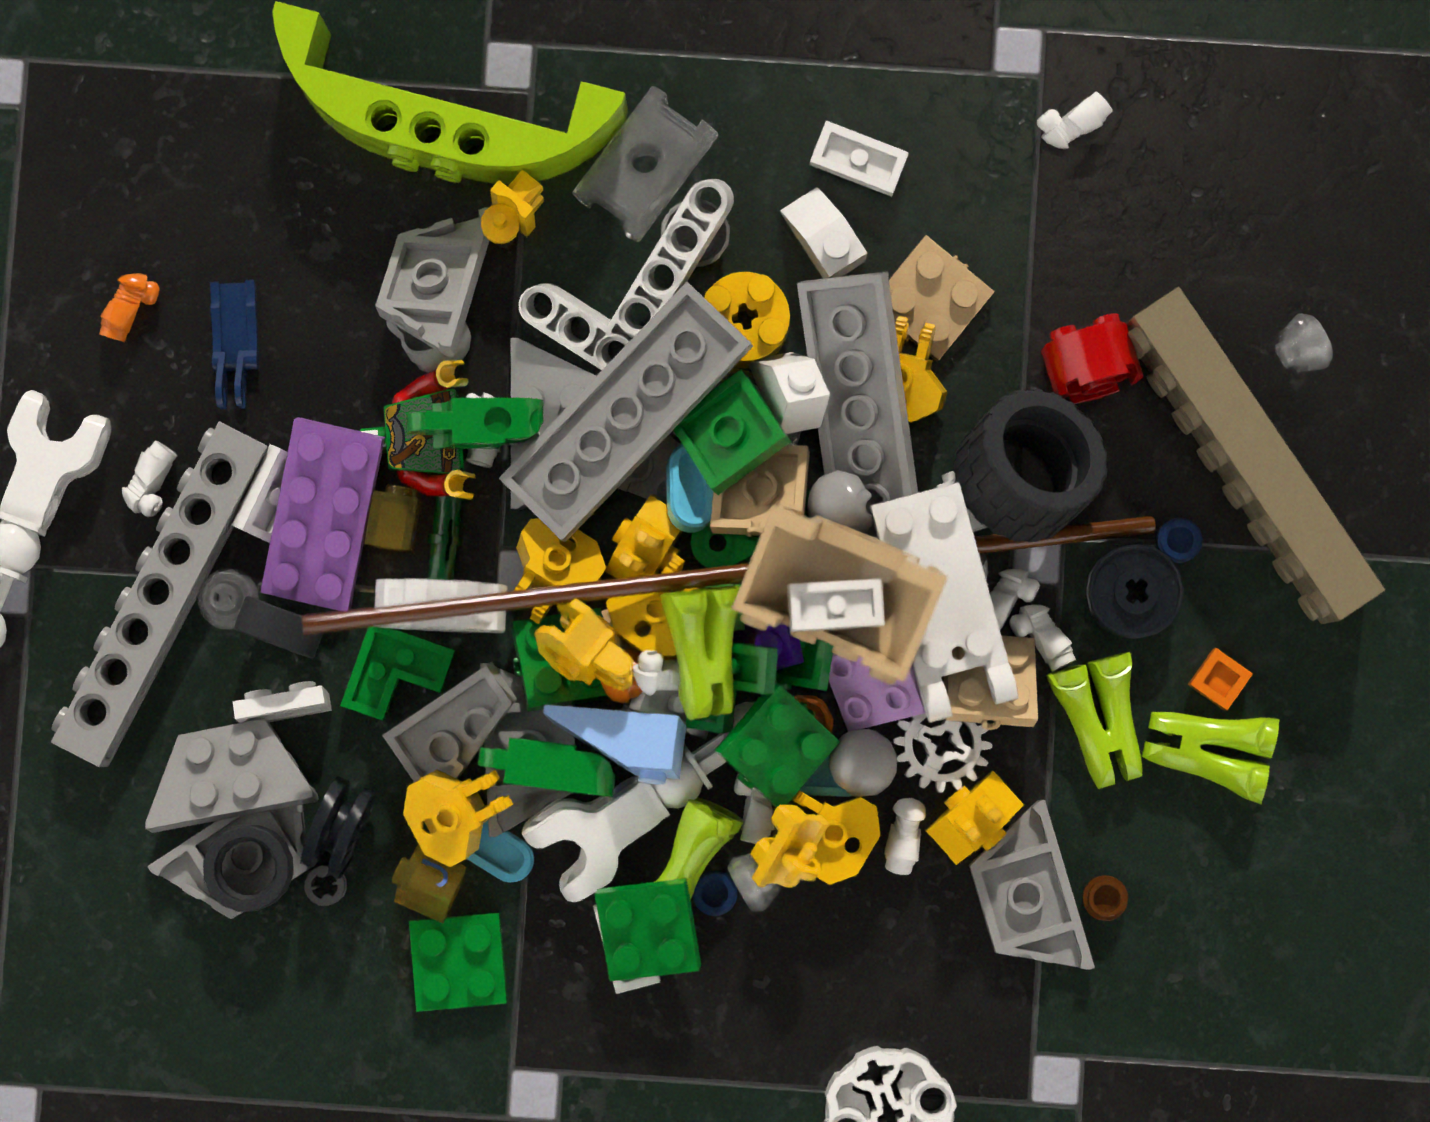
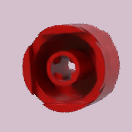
M1118 313L1101 316L1093 321V326L1076 330L1075 325H1068L1050 332L1051 342L1042 348L1041 354L1055 394L1060 395L1063 399L1069 396L1072 403L1079 404L1119 392L1117 383L1129 378L1131 385L1143 378L1135 347L1128 336V326L1125 322L1120 321Z

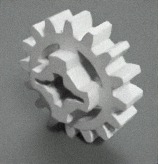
M926 713L912 716L913 719L910 722L898 721L897 725L905 731L904 737L893 739L894 744L904 747V752L897 756V762H909L910 767L904 774L907 778L917 773L921 775L919 787L925 789L932 780L935 781L937 792H944L946 782L951 781L955 790H959L962 787L961 777L966 776L972 781L978 779L973 770L975 765L987 767L988 762L980 756L981 750L991 749L992 743L981 740V734L988 731L983 729L982 725L977 726L976 723L964 722L971 734V748L963 744L959 729L962 722L945 721L943 719L941 725L929 728L920 724L927 717ZM947 731L950 734L948 741L954 745V748L960 750L961 754L956 751H943L938 756L935 754L936 745L931 742V739L924 737L923 734L942 736ZM913 739L922 743L926 757L923 765L918 762L914 755ZM956 759L965 763L961 768L952 773L938 774L943 763Z

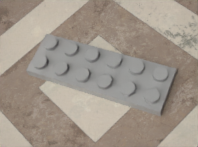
M888 272L802 281L797 283L807 357L815 359L830 393L821 427L818 428L824 474L841 470L858 476L865 489L871 494V498L866 502V512L872 517L870 506L918 493ZM873 521L866 534L878 539Z
M686 282L499 479L561 541L566 542L754 345L697 290Z

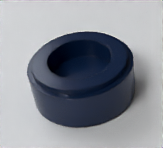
M1174 518L1165 522L1159 528L1156 535L1157 549L1169 556L1173 563H1184L1193 559L1202 547L1203 538L1199 527L1193 521L1186 518Z
M719 870L707 871L700 876L693 893L694 903L701 912L707 915H723L730 911L736 903L737 886L732 877L727 873Z

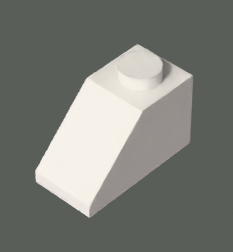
M818 187L780 210V213L823 279L842 277L865 262L867 251L845 217Z
M789 352L769 356L749 364L763 400L786 434L821 427L830 393L815 359Z

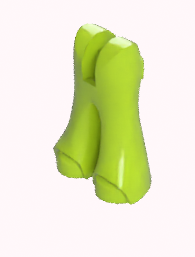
M741 586L707 587L692 589L691 591L660 594L679 665V701H681L686 717L689 720L705 718L710 713L714 716L732 713L734 702L732 640L735 622L739 614L732 607Z
M1130 652L1089 661L1087 666L1084 664L1076 665L1047 674L1046 676L1053 693L1065 709L1072 723L1089 774L1097 788L1101 789L1115 785L1114 771L1109 757V753L1113 751L1115 752L1120 772L1126 781L1142 777V760L1130 703L1132 669ZM1087 666L1091 678L1093 680L1097 697L1102 710L1103 718L1106 725L1105 730L1103 729L1099 721L1095 705L1093 702Z
M1151 712L1148 728L1161 731L1169 736H1172V734L1180 735L1182 739L1180 748L1170 746V743L1145 741L1142 757L1160 766L1203 777L1226 787L1249 801L1261 804L1269 778L1270 766L1268 763L1209 752L1201 749V745L1226 747L1271 759L1277 742L1280 720L1275 718L1227 720L1175 712Z
M699 797L695 800L689 799L678 825L671 858L656 882L687 878L691 900L697 882L705 867L721 847L739 832L744 821L734 812L709 800Z

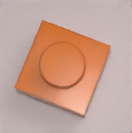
M1213 648L1188 685L1215 705L1227 711L1253 673L1219 649Z

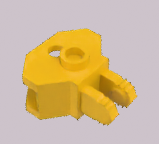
M898 316L895 328L908 422H914L942 410L948 391L931 370L933 360L929 359L935 335V325L925 323L920 331L919 344L916 356L902 353L904 341L909 331L908 318Z
M652 493L633 521L627 517L623 520L612 539L618 546L612 554L613 556L605 572L617 579L658 574L660 570L663 571L668 563L678 555L680 550L674 546L683 531L671 523L667 514V505L659 500L660 497Z
M539 518L530 519L522 530L516 547L524 571L521 580L513 591L601 581L606 565L597 541L577 530L570 537L575 543L569 539L563 542ZM552 605L534 607L530 619L540 624Z
M678 555L675 556L662 573L682 571L685 560ZM669 591L609 598L606 601L612 627L618 638L641 652L647 650L657 651V653L662 654L663 660L677 659L672 634L664 614L660 594L669 593ZM642 627L651 628L650 634L646 637L638 636V630Z
M576 598L569 603L557 605L558 610L561 612L560 624L566 630L564 633L554 626H540L535 632L539 653L556 672L568 680L584 681L590 685L597 678L607 686H613V689L618 691H624L633 686L634 673L632 666L634 664L632 658L628 656V653H624V650L616 646L613 627L604 618L595 614L590 607Z
M436 769L407 787L403 815L424 855L452 867L466 860L479 849L483 823L489 820L491 816L513 805L510 796L507 795L500 796L485 806L477 792L481 789L490 788L500 780L496 770L473 781L471 778L461 781ZM423 822H425L430 833L424 830Z
M991 771L969 790L964 785L944 803L948 809L925 831L943 849L952 862L957 865L981 846L986 851L995 846L1007 834L1002 827L1010 821L1024 804L994 771Z
M799 790L792 798V801L802 807L810 808L817 815H822L829 823L816 846L818 850L814 855V858L821 866V871L817 878L830 885L857 875L881 836L877 807L862 797H856L834 806L826 802L821 804ZM855 837L859 840L858 850L852 853L847 852L845 849L846 840Z

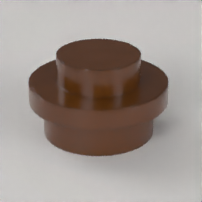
M1102 875L1093 878L1086 884L1082 894L1084 908L1092 917L1102 921H1110L1118 918L1125 911L1128 904V893L1121 881L1112 876Z

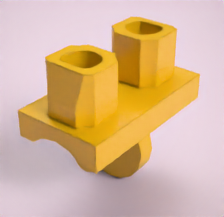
M524 170L520 171L508 187L498 180L490 190L493 206L486 209L481 217L483 235L493 243L504 244L516 237L520 227L521 233L528 237L536 228L534 213L544 202V197L541 195L543 186Z
M779 805L770 818L772 824L778 830L776 837L762 838L755 844L750 853L758 865L757 870L752 876L758 887H765L770 883L779 884L784 887L797 886L800 879L807 881L815 880L821 871V866L814 858V855L818 850L816 846L829 823L822 815H806L796 805Z

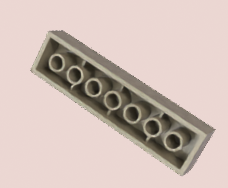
M1177 287L1133 316L1127 323L1129 329L1128 336L1135 347L1138 360L1141 358L1150 372L1147 375L1150 386L1160 398L1166 395L1175 409L1172 412V417L1177 426L1185 435L1191 433L1200 445V448L1197 449L1199 458L1210 472L1217 470L1226 484L1222 487L1226 498L1235 509L1242 507L1251 521L1247 524V527L1253 538L1260 546L1267 544L1276 559L1272 563L1276 572L1285 583L1293 582L1301 594V597L1298 598V603L1307 617L1312 621L1318 619L1321 625L1340 621L1384 592L1385 588L1180 287Z

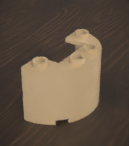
M773 505L732 607L733 610L742 613L740 620L762 630H766L768 625L775 627L780 623L790 627L787 586L789 584L881 579L884 626L790 632L789 634L811 644H815L817 638L834 645L832 648L834 654L850 661L857 662L859 656L862 657L861 664L871 668L869 675L882 682L895 685L897 679L905 682L948 576L935 566L929 565L928 568L918 565L920 558L872 536L820 516L808 519L803 517L804 512L798 509Z

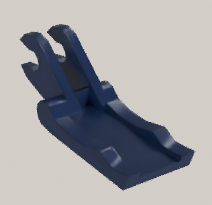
M245 280V283L229 284L210 282L213 339L212 368L213 372H217L215 381L217 408L220 407V410L227 409L228 372L236 371L234 382L236 407L239 406V409L246 408L247 371L259 370L256 284L254 280Z

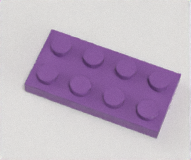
M299 417L294 419L260 593L338 611H349L351 609L385 437Z

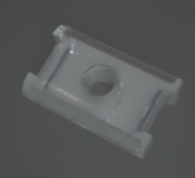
M654 86L648 90L572 192L586 207L590 208L595 201L623 221L624 234L637 242L641 241L719 136L703 119L698 126H695L667 106L666 93ZM641 156H651L658 162L656 168L648 173L637 171L633 165Z

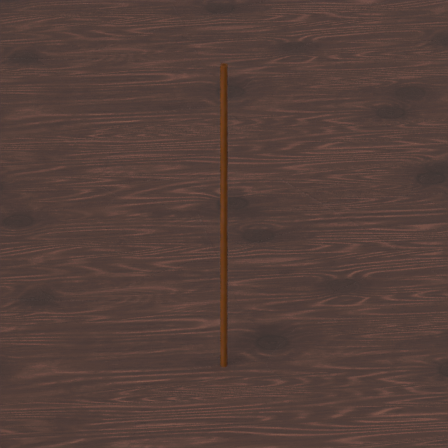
M1153 516L1068 525L1049 539L1044 538L1038 542L1030 543L1027 541L1017 542L1009 540L1007 537L997 534L975 536L974 538L978 553L985 554L1155 533L1156 524ZM750 563L302 616L303 632L306 635L569 603L575 598L583 602L742 583Z

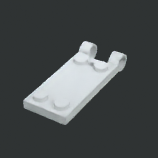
M957 482L870 506L879 540L920 558L918 565L928 568L929 565L935 566L948 576L912 662L929 723L952 717L948 695L941 678L949 674L984 665L989 689L995 705L1018 699L1015 678L1007 659L960 483ZM956 646L964 650V657L960 660H956L952 656V650Z

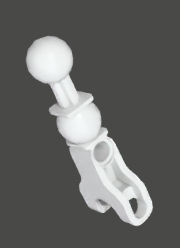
M34 390L23 394L7 429L8 439L16 453L17 463L0 506V519L2 520L0 522V612L13 580L15 579L23 583L27 582L28 578L21 574L30 570L39 559L41 549L39 535L45 537L68 484L74 479L84 477L98 468L111 434V424L108 418L100 415H89L84 418L81 426L72 438L63 442L50 441L45 431L50 412L49 402L42 393ZM0 614L1 648L5 642L7 629L5 620Z
M745 702L735 706L733 728L755 702ZM729 733L717 735L692 753L684 744L680 779L666 778V784L655 785L640 782L638 780L639 776L635 775L615 786L613 797L600 796L591 802H581L568 798L557 799L532 816L524 824L522 836L534 848L543 849L560 840L575 841L581 847L578 860L561 875L559 880L560 892L567 901H581L609 884L616 873L618 856L623 848L654 828L664 818L670 816L666 808L678 809L686 806L689 799L695 800L700 794L703 783L708 790L713 787L706 775L726 762L714 750Z

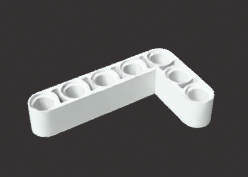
M707 179L696 183L689 190L611 320L562 288L551 283H542L524 291L519 300V312L522 318L550 338L600 370H603L612 360L608 354L609 344L612 341H619L626 346L644 327L637 325L631 317L632 306L635 303L645 304L649 308L652 318L688 281L733 206L734 197L730 186L719 179ZM707 187L716 189L721 196V204L716 212L706 211L700 203L701 193ZM682 226L691 227L697 234V244L692 251H687L678 244L677 233ZM659 264L668 266L674 274V281L669 289L660 287L654 280V271ZM538 292L546 294L552 302V310L548 316L540 315L534 308V298ZM577 316L584 318L589 324L590 333L586 340L576 338L571 331L572 320Z

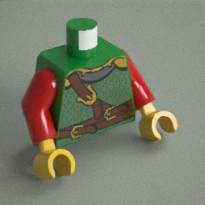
M462 360L443 361L436 370L418 377L396 393L392 404L384 406L385 427L360 429L361 432L385 437L382 453H387L389 469L397 473L401 483L426 496H453L467 500L474 497L473 493L463 491L464 481L467 478L474 479L476 477L475 474L464 471L463 449H433V435L406 433V414L432 411V404L443 403L451 398H459V394L455 389L448 388L465 387L468 384V378L455 379L454 376L455 368L458 365L464 364Z

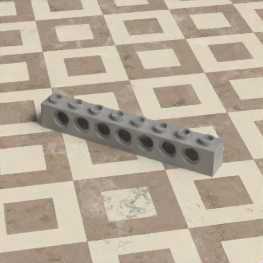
M220 421L215 429L210 427L205 432L198 447V451L202 454L195 468L189 467L181 477L177 487V491L181 492L174 508H166L159 519L156 530L160 534L153 548L146 547L138 559L135 570L140 572L132 588L127 586L121 592L114 608L119 612L111 628L107 626L103 628L94 644L93 649L98 652L90 668L85 666L78 674L72 688L77 692L69 708L64 706L59 711L52 724L51 729L56 733L51 743L98 767H109L234 527L232 523L268 449L267 445ZM221 462H229L232 467L230 480L225 484L216 485L212 480L214 467ZM207 501L211 507V516L204 524L196 525L191 518L192 509L197 503ZM186 541L190 547V556L185 563L175 565L171 559V549L177 542ZM164 580L169 587V596L164 603L155 605L150 598V589L154 583ZM143 620L148 627V636L143 643L135 645L130 640L129 630L133 623ZM117 660L123 661L127 667V677L119 685L113 684L108 676L109 667ZM95 700H100L106 707V717L98 725L91 723L87 715L88 707Z

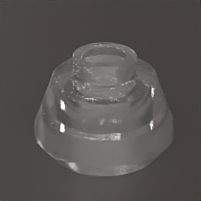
M1299 313L1279 333L1280 343L1275 345V349L1280 361L1286 368L1293 367L1298 372L1322 370L1329 366L1333 358V349L1325 330L1314 316Z
M236 569L215 571L200 586L198 592L199 610L205 620L211 625L221 629H234L245 597L250 596L259 600L258 589L254 581L242 571Z
M751 854L731 858L727 868L741 896L752 911L763 912L781 892L780 887L775 883L767 884L765 887H758L752 879L758 865Z

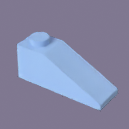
M544 705L543 714L553 724L627 771L639 776L638 780L640 782L663 785L666 784V778L680 779L686 725L679 716Z

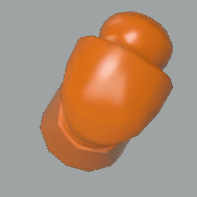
M127 274L117 279L120 283L119 289H117L112 301H109L100 316L102 318L100 335L125 342L140 302L148 305L156 302L159 286L156 282L147 281V275Z

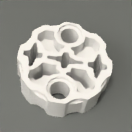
M376 580L375 607L507 592V586L468 581ZM506 611L374 627L417 631L504 633Z
M874 1046L857 1052L853 1060L847 1063L840 1071L834 1072L825 1091L826 1106L823 1122H838L843 1118H851L856 1122H887L885 1119L877 1120V1117L883 1114V1103L880 1097L882 1092L885 1093L888 1103L891 1104L894 1110L901 1109V1112L895 1115L896 1122H954L956 1102L946 1079L941 1078L925 1056L909 1048L901 1050L882 1049L879 1046ZM875 1060L878 1066H887L886 1069L880 1072L881 1079L873 1082L870 1076H862V1073L868 1070L867 1062ZM900 1069L903 1073L897 1082V1086L901 1096L895 1098L890 1084L895 1080ZM853 1086L870 1091L875 1105L869 1107L865 1095L852 1090ZM929 1088H938L944 1092L943 1104L936 1110L929 1111L920 1106V1097Z

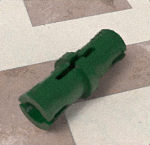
M435 496L432 534L427 535V543H431L428 579L454 581L458 546L463 545V537H459L464 499L453 496Z

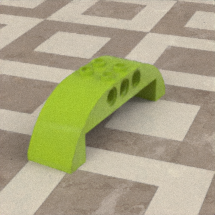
M275 1L272 12L279 46L287 66L308 101L325 122L343 137L370 152L393 159L392 165L412 172H417L419 166L436 170V177L454 183H460L461 178L491 184H496L500 180L504 184H510L521 170L527 172L536 181H542L571 171L595 156L616 136L626 123L628 109L624 92L582 81L568 131L564 133L322 69L331 33L320 13ZM396 123L395 127L390 131L381 132L386 125ZM434 134L440 135L435 142L424 143L425 139ZM477 145L484 146L477 154H467L471 147Z

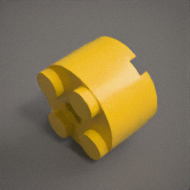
M736 272L722 277L706 291L704 298L754 345L735 367L750 368L749 364L753 361L777 354L788 334L790 310L784 293L772 279L766 275L754 272ZM746 311L748 316L756 317L752 320L750 329H743L741 323H733V321L738 319L739 312Z

